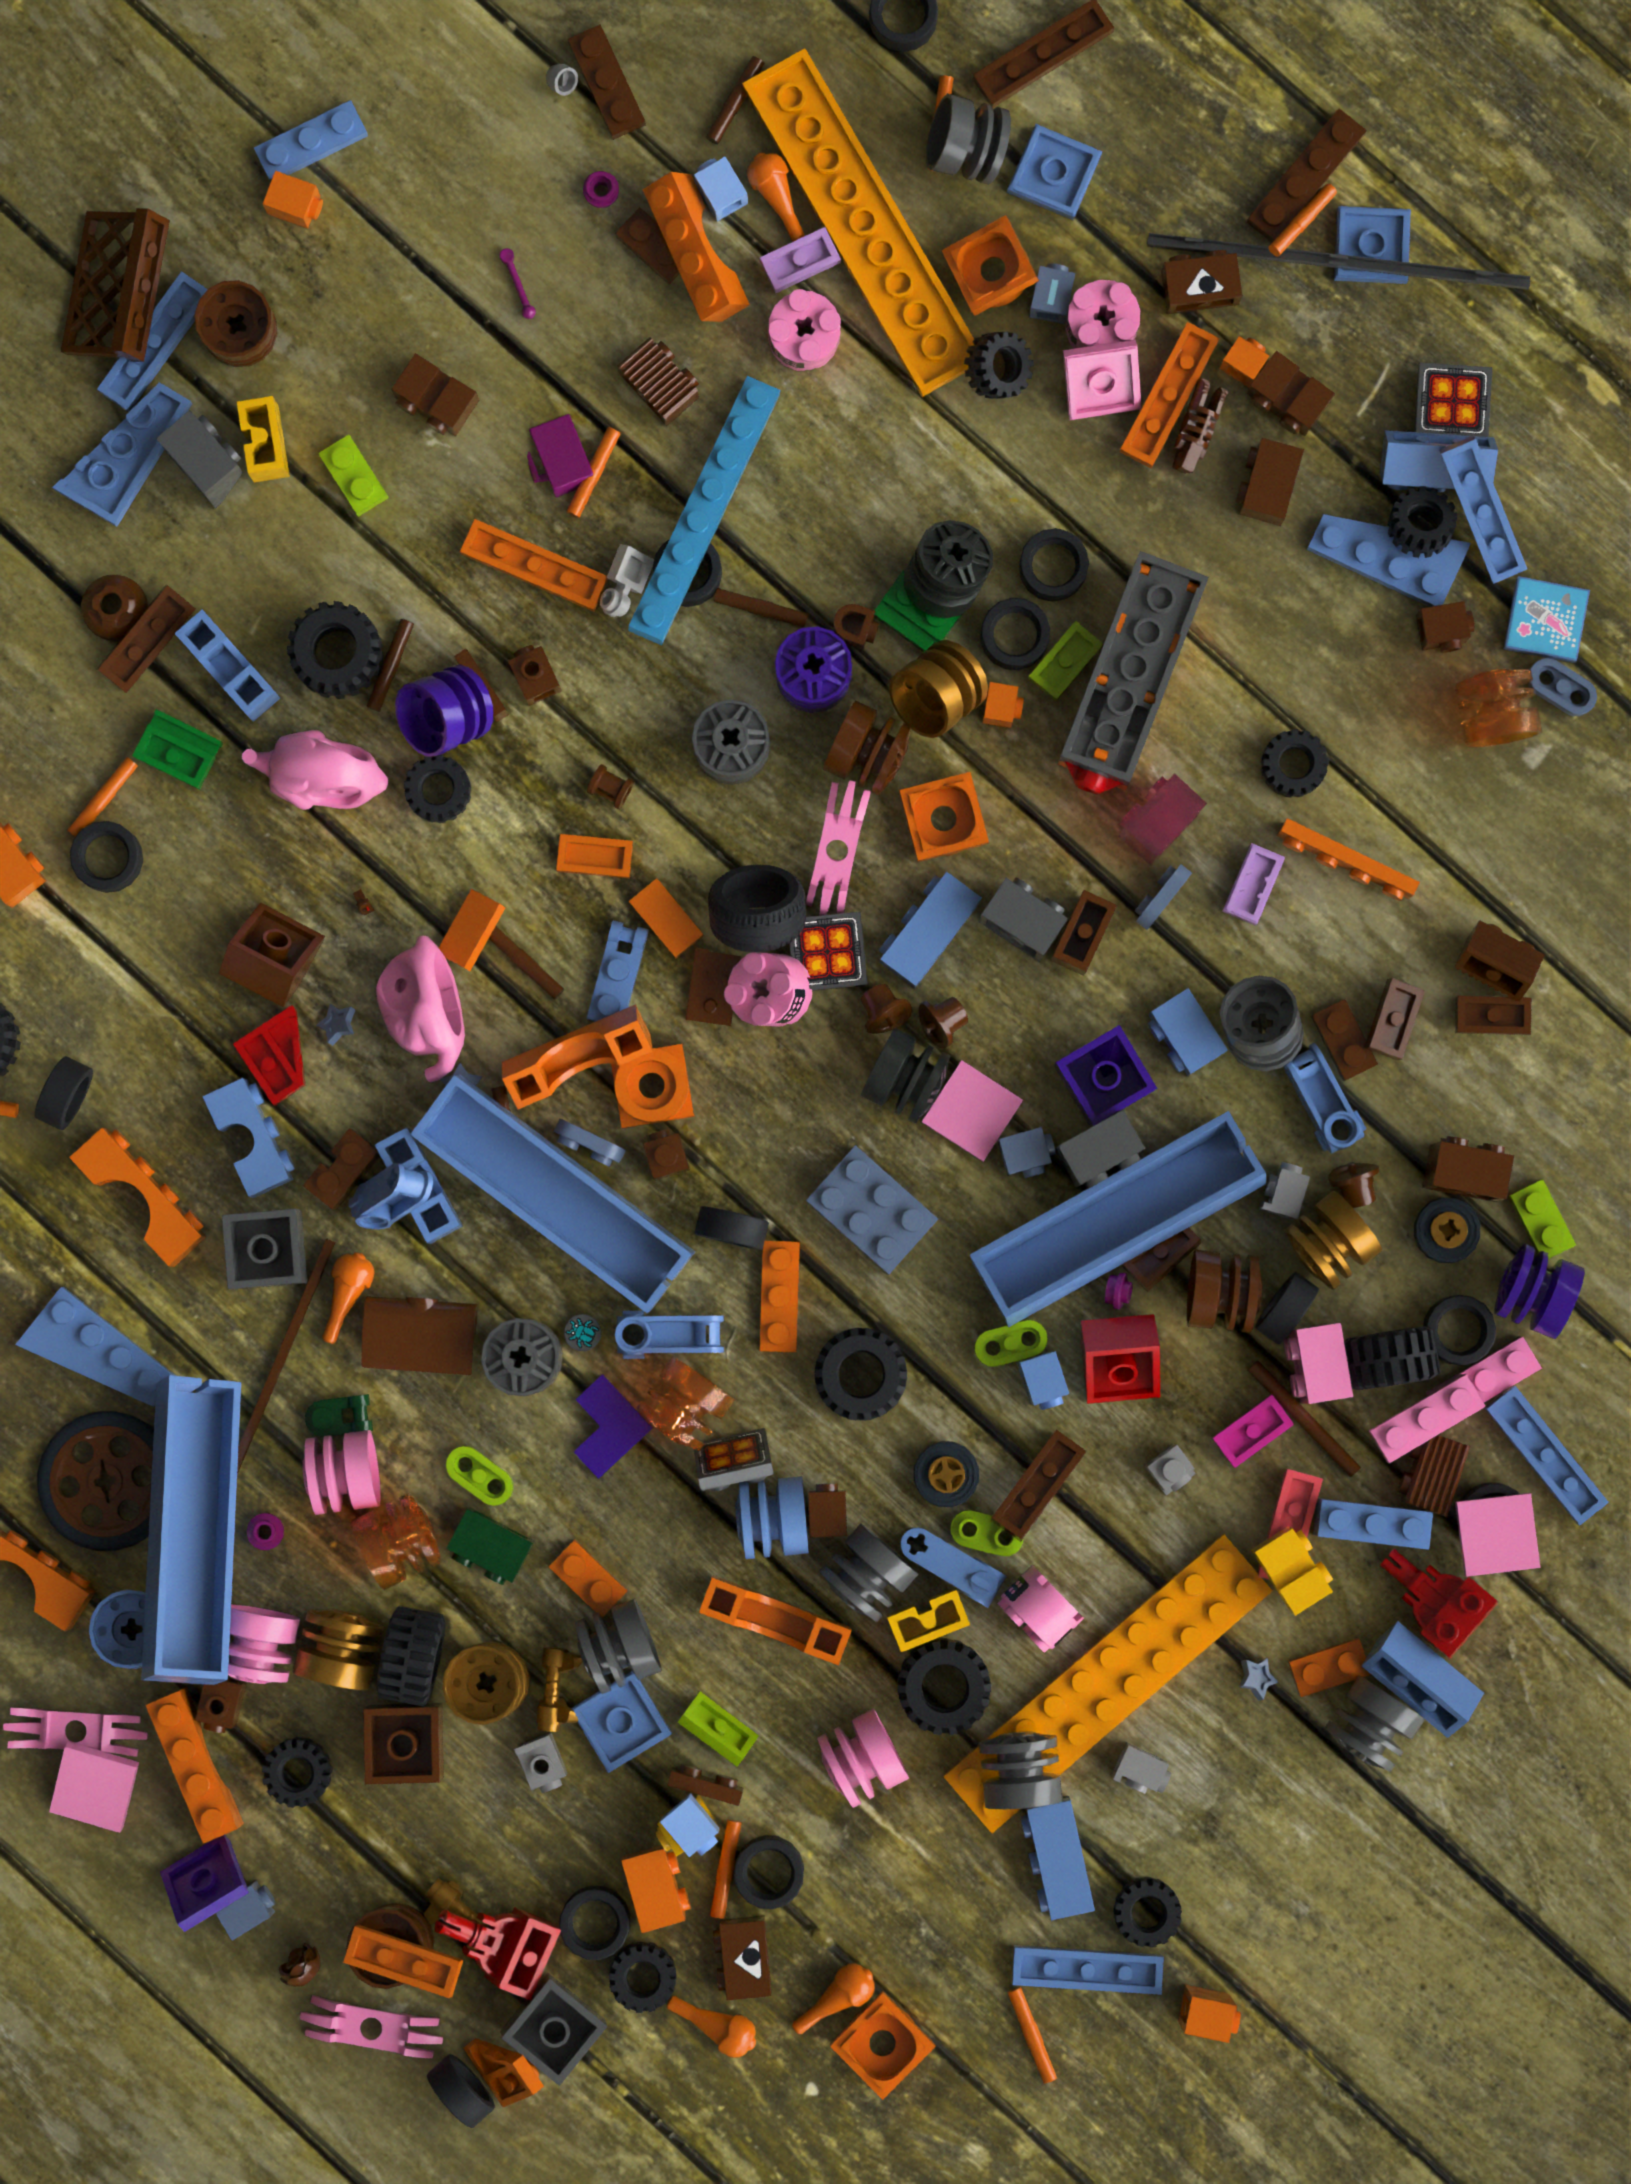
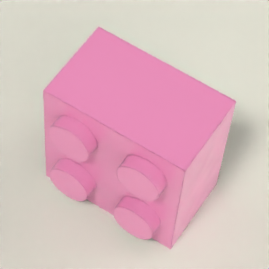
M1341 1323L1294 1329L1290 1333L1289 1338L1284 1340L1286 1358L1293 1361L1295 1374L1290 1375L1293 1397H1298L1300 1403L1304 1404L1353 1397Z

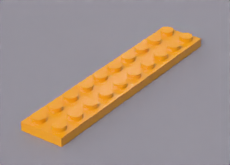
M805 48L742 83L750 102L822 226L826 227L837 252L921 397L964 374L965 370L969 369L968 365L964 364L965 358L970 357V354L966 351L969 346H974L972 342L974 338Z
M1222 1534L985 1740L995 1738L1000 1734L1024 1731L1056 1735L1057 1747L1041 1750V1753L1058 1754L1059 1761L1044 1766L1043 1772L1061 1775L1273 1590L1262 1577L1257 1576L1256 1570L1226 1535ZM978 1745L947 1771L943 1777L987 1829L994 1833L1020 1809L985 1808L983 1781L998 1777L999 1773L995 1770L981 1768V1761L997 1757V1754H982Z

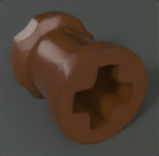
M601 764L588 785L587 793L590 795L596 793L613 802L614 807L620 810L633 788L634 781L630 778L624 780L608 772L607 767Z

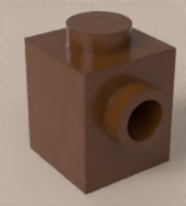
M1464 601L1421 608L1416 614L1422 651L1440 648L1441 653L1462 649V644L1466 643L1471 637L1470 632H1474L1475 629L1472 611H1466Z
M529 645L513 653L515 658L508 662L528 706L562 692L542 646L534 648L533 645Z
M670 1129L658 1131L649 1135V1142L643 1143L655 1181L690 1170L679 1133L671 1135Z
M838 1483L816 1484V1491L808 1492L810 1538L847 1536L846 1490H838Z
M228 1678V1680L215 1685L204 1684L195 1721L203 1722L204 1729L218 1733H225L226 1728L232 1729L237 1726L247 1682Z

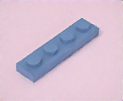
M181 271L153 310L144 362L131 361L120 357L97 390L129 412L194 323L199 299L208 289Z
M1474 435L1440 449V454L1493 584L1527 570Z
M1516 1386L1509 1388L1484 1408L1577 1525L1583 1524L1609 1503Z
M1014 1945L1012 1985L1162 1995L1164 1957L1158 1954Z

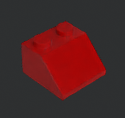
M1154 1314L1081 1321V1348L1087 1404L1160 1398V1343Z

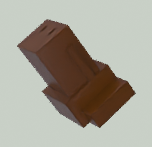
M361 889L353 893L357 901L356 905L362 915L375 911Z

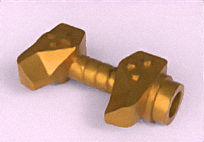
M543 1647L542 1666L546 1669L547 1675L544 1700L539 1701L537 1707V1730L559 1732L560 1724L578 1722L575 1712L567 1706L564 1699L559 1698L558 1694L561 1673H568L570 1670L577 1669L583 1662L580 1654L570 1653L569 1649Z
M438 1878L425 1894L430 1900L431 1905L425 1911L424 1916L430 1924L440 1919L438 1916L441 1911L448 1910L468 1920H475L486 1926L489 1925L476 1918L478 1914L461 1901L463 1890L453 1881L447 1883ZM490 1912L487 1913V1915L493 1916L492 1913H490Z

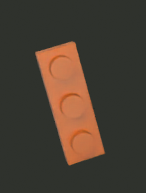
M764 1242L759 1351L796 1352L800 1242Z
M361 1925L354 1926L343 1963L446 1998H451L463 1960Z

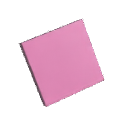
M1136 340L1063 350L1067 409L1070 420L1142 409Z
M961 1060L922 1120V1123L984 1162L1023 1099Z
M1531 1493L1455 1502L1464 1576L1541 1568Z
M68 1741L64 1747L49 1812L120 1833L124 1827L139 1762Z

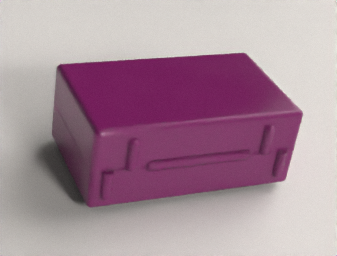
M569 414L529 429L546 472L542 475L538 474L529 451L527 459L534 483L549 481L557 498L577 490L582 481L594 475Z

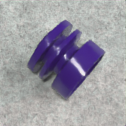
M818 626L806 627L788 635L779 646L775 659L777 687L788 703L796 709L809 713L827 711L840 703L848 693L852 680L851 653L843 639L828 629ZM810 659H814L816 664H823L819 667L818 674L813 675L811 669L804 670L808 667Z
M462 664L451 665L441 671L434 672L431 676L422 677L405 684L398 691L395 701L396 718L400 731L410 746L418 753L427 757L438 756L456 748L459 744H466L473 739L483 737L490 730L493 722V704L488 689L482 679L471 668Z
M1523 1244L1515 1257L1507 1265L1500 1280L1494 1315L1506 1318L1513 1308L1511 1322L1519 1324L1530 1311L1532 1312L1530 1330L1556 1339L1573 1311L1583 1284L1585 1270L1583 1267L1559 1259L1549 1272L1547 1271L1548 1253L1540 1251L1533 1261L1534 1247Z

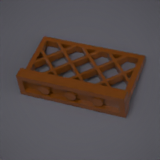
M136 208V212L86 211L61 346L62 353L77 356L123 357L131 361L144 362L170 220L148 208ZM97 222H106L110 230L97 241L95 238ZM130 223H134L132 236L126 242L121 232ZM116 239L121 248L108 259L103 250ZM98 256L103 265L91 276L88 272L90 262ZM127 256L125 273L119 277L114 268ZM109 274L114 284L102 294L97 284ZM92 291L97 300L84 311L82 308L83 298ZM121 292L118 309L113 313L108 303ZM103 309L108 319L95 329L90 320ZM85 326L90 336L80 346L75 345L77 333ZM114 327L111 347H106L102 338Z

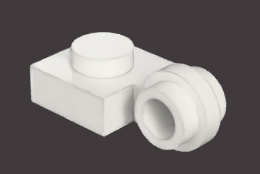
M620 544L607 575V578L617 583L615 588L606 589L600 598V606L605 614L611 617H621L627 613L631 604L628 594L630 591L642 594L654 559L628 545Z

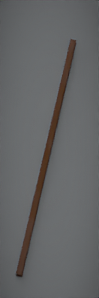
M328 1238L323 1245L238 1446L237 1475L336 1243L328 1240Z

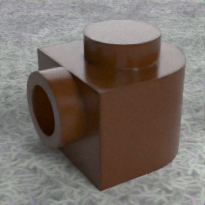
M848 604L841 607L835 614L834 632L844 640L846 645L864 650L866 642L874 643L880 623L873 621L875 610L856 604Z

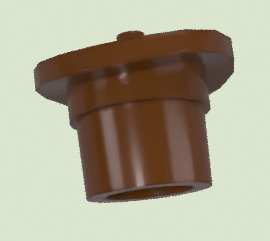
M887 984L874 986L861 997V1002L869 1019L865 1024V1029L868 1033L877 1034L891 1031L903 1025L911 1016L912 1007L910 1002L904 998H896Z
M950 997L939 1004L931 1005L928 1001H923L919 1005V1017L923 1031L927 1038L939 1048L949 1047L953 1043L952 1035L954 1032L968 1023L967 1013L955 997Z
M1351 1162L1332 1170L1328 1179L1330 1185L1341 1190L1343 1198L1352 1208L1369 1205L1376 1200L1373 1176L1378 1174L1380 1170L1379 1166L1375 1164Z

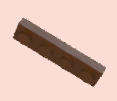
M1090 0L974 73L972 79L988 104L994 108L1112 34L1114 26L1097 0Z
M1339 108L1247 219V223L1270 242H1273L1290 224L1291 220L1314 198L1365 136L1367 130Z

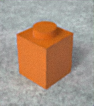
M275 170L263 201V206L268 215L308 229L311 220H317L319 217L323 199H320L321 195L316 185Z

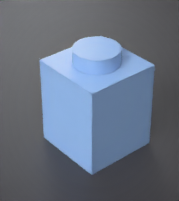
M726 157L718 161L715 158L710 159L698 167V172L694 174V180L716 221L723 219L748 204L747 192Z
M691 1793L660 1820V1823L689 1857L696 1851L702 1856L718 1842L714 1836L719 1833V1827Z

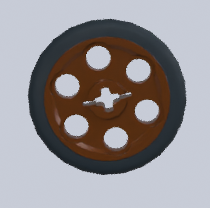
M99 1411L74 1419L64 1425L50 1439L41 1455L37 1471V1493L41 1508L48 1521L65 1539L80 1547L95 1551H118L134 1546L149 1537L151 1483L147 1486L138 1485L134 1481L133 1472L139 1465H146L152 1470L154 1429L149 1424L132 1415L116 1411ZM117 1436H124L130 1442V1451L124 1457H117L111 1451V1442ZM82 1441L91 1444L94 1450L92 1459L87 1463L79 1462L74 1456L75 1446ZM103 1471H107L108 1476H115L116 1483L110 1485L109 1492H106L105 1487L98 1486L97 1479L103 1477ZM67 1476H73L79 1481L80 1490L74 1497L64 1496L60 1490V1483ZM127 1499L135 1501L139 1506V1514L132 1521L123 1519L119 1513L121 1503ZM89 1505L99 1507L103 1515L100 1524L94 1527L87 1525L83 1520V1511Z

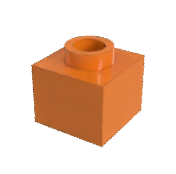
M1239 336L1223 359L1220 369L1249 388L1266 365L1269 355L1265 353V347L1252 338L1245 340Z
M995 682L989 683L983 724L1011 728L1013 718L1021 719L1024 698L1017 697L1019 686Z

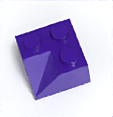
M1120 1025L1053 1065L1090 1128L1158 1089Z

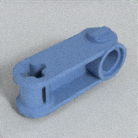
M1315 1043L1309 1045V1050L1295 1056L1291 1062L1283 1066L1317 1130L1314 1132V1135L1323 1151L1328 1150L1332 1154L1338 1150L1347 1149L1357 1140L1364 1137L1363 1131L1367 1129L1357 1110H1352L1327 1061ZM1312 1062L1311 1065L1299 1070V1067ZM1341 1121L1348 1126L1349 1136L1346 1140H1337L1333 1137L1331 1133L1333 1122Z
M393 1163L367 1182L360 1184L354 1196L349 1199V1207L356 1224L367 1229L380 1230L389 1228L394 1222L428 1200L433 1186L432 1173L426 1170L421 1172L404 1169L402 1164Z
M622 1311V1316H617V1327L615 1330L617 1353H622V1359H645V1353H724V1347L720 1345V1323L724 1321V1316H644V1311ZM630 1324H637L644 1330V1339L635 1346L627 1344L623 1339V1331ZM706 1325L709 1326V1343H706Z
M912 1528L902 1536L901 1550L908 1559L989 1608L1006 1579V1575L978 1558H972L925 1529ZM922 1534L926 1537L924 1544L928 1548L925 1553L918 1551L916 1555L910 1553L912 1546L907 1543L910 1537L917 1538Z

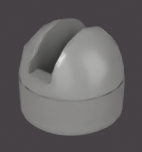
M555 64L547 71L546 83L552 91L565 96L572 93L576 88L578 74L575 69L566 64Z

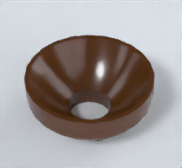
M106 575L93 581L86 589L81 602V612L87 627L96 636L108 641H120L148 607L146 594L142 588L132 579L121 575ZM108 594H116L121 598V608L115 614H106L101 609V601Z

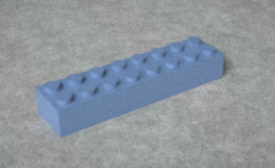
M461 1074L452 1077L410 1134L646 1313H649L671 1285L666 1278L671 1281L674 1280L696 1252Z
M1227 1111L1097 1185L970 1254V1258L1007 1326L1010 1327L1266 1185V1172L1249 1145L1246 1146L1245 1137L1230 1112Z
M169 1375L156 1383L141 1680L215 1685L228 1680L241 1382L208 1379L202 1383V1378Z

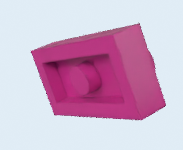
M1270 1394L1213 1436L1212 1439L1232 1467L1236 1468L1292 1427L1294 1423L1275 1397Z

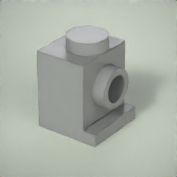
M1281 1162L1276 1176L1270 1174L1265 1187L1264 1195L1269 1196L1268 1203H1260L1258 1210L1290 1220H1297L1310 1176L1301 1174L1302 1167Z
M1172 1444L1144 1465L1165 1495L1183 1487L1196 1474L1194 1472L1195 1468L1177 1444Z
M552 1732L516 1746L514 1749L515 1753L519 1758L531 1790L539 1787L541 1793H546L562 1786L560 1778L565 1777L568 1772ZM539 1759L547 1761L549 1765L548 1770L544 1773L538 1772L535 1768V1762Z
M1126 1742L1110 1776L1119 1783L1122 1776L1126 1777L1125 1784L1144 1794L1148 1788L1163 1793L1170 1780L1171 1772L1167 1771L1169 1766L1167 1761Z

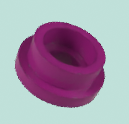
M597 171L586 178L583 184V194L590 205L596 208H606L617 200L619 184L612 174L605 171ZM600 185L608 188V192L603 196L595 194V189Z
M1119 1273L1118 1276H1109L1105 1292V1303L1113 1305L1114 1309L1121 1310L1123 1304H1129L1131 1300L1133 1282L1128 1281L1126 1273Z
M270 1513L256 1515L247 1526V1538L259 1550H270L277 1547L284 1537L283 1523L277 1516ZM267 1525L271 1528V1536L268 1539L260 1537L258 1532L260 1526Z

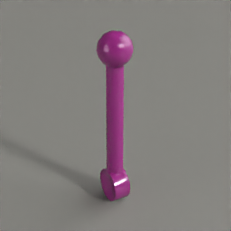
M505 248L500 252V260L508 267L523 306V317L532 319L536 314V309L529 304L513 263L515 258L513 251Z

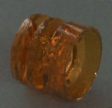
M1491 670L1476 674L1472 678L1455 684L1456 695H1473V697L1461 700L1458 703V708L1460 710L1476 711L1477 714L1461 723L1465 747L1478 748L1501 745L1532 738L1542 733L1538 708L1521 707L1520 702L1536 695L1535 689L1517 688L1533 681L1531 670Z
M672 1356L659 1375L670 1389L665 1394L650 1388L647 1393L660 1402L657 1408H654L641 1400L637 1409L644 1414L650 1425L679 1445L688 1446L700 1452L705 1443L692 1434L693 1431L697 1428L706 1435L711 1436L713 1430L702 1418L707 1413L722 1420L736 1399L687 1364Z
M409 1492L401 1495L399 1498L403 1514L392 1500L386 1503L389 1518L386 1522L383 1521L374 1509L351 1519L352 1530L360 1551L373 1577L383 1590L406 1580L407 1576L404 1566L406 1561H409L419 1574L424 1572L425 1566L421 1556L422 1553L432 1567L442 1563L435 1530L424 1509L417 1504Z

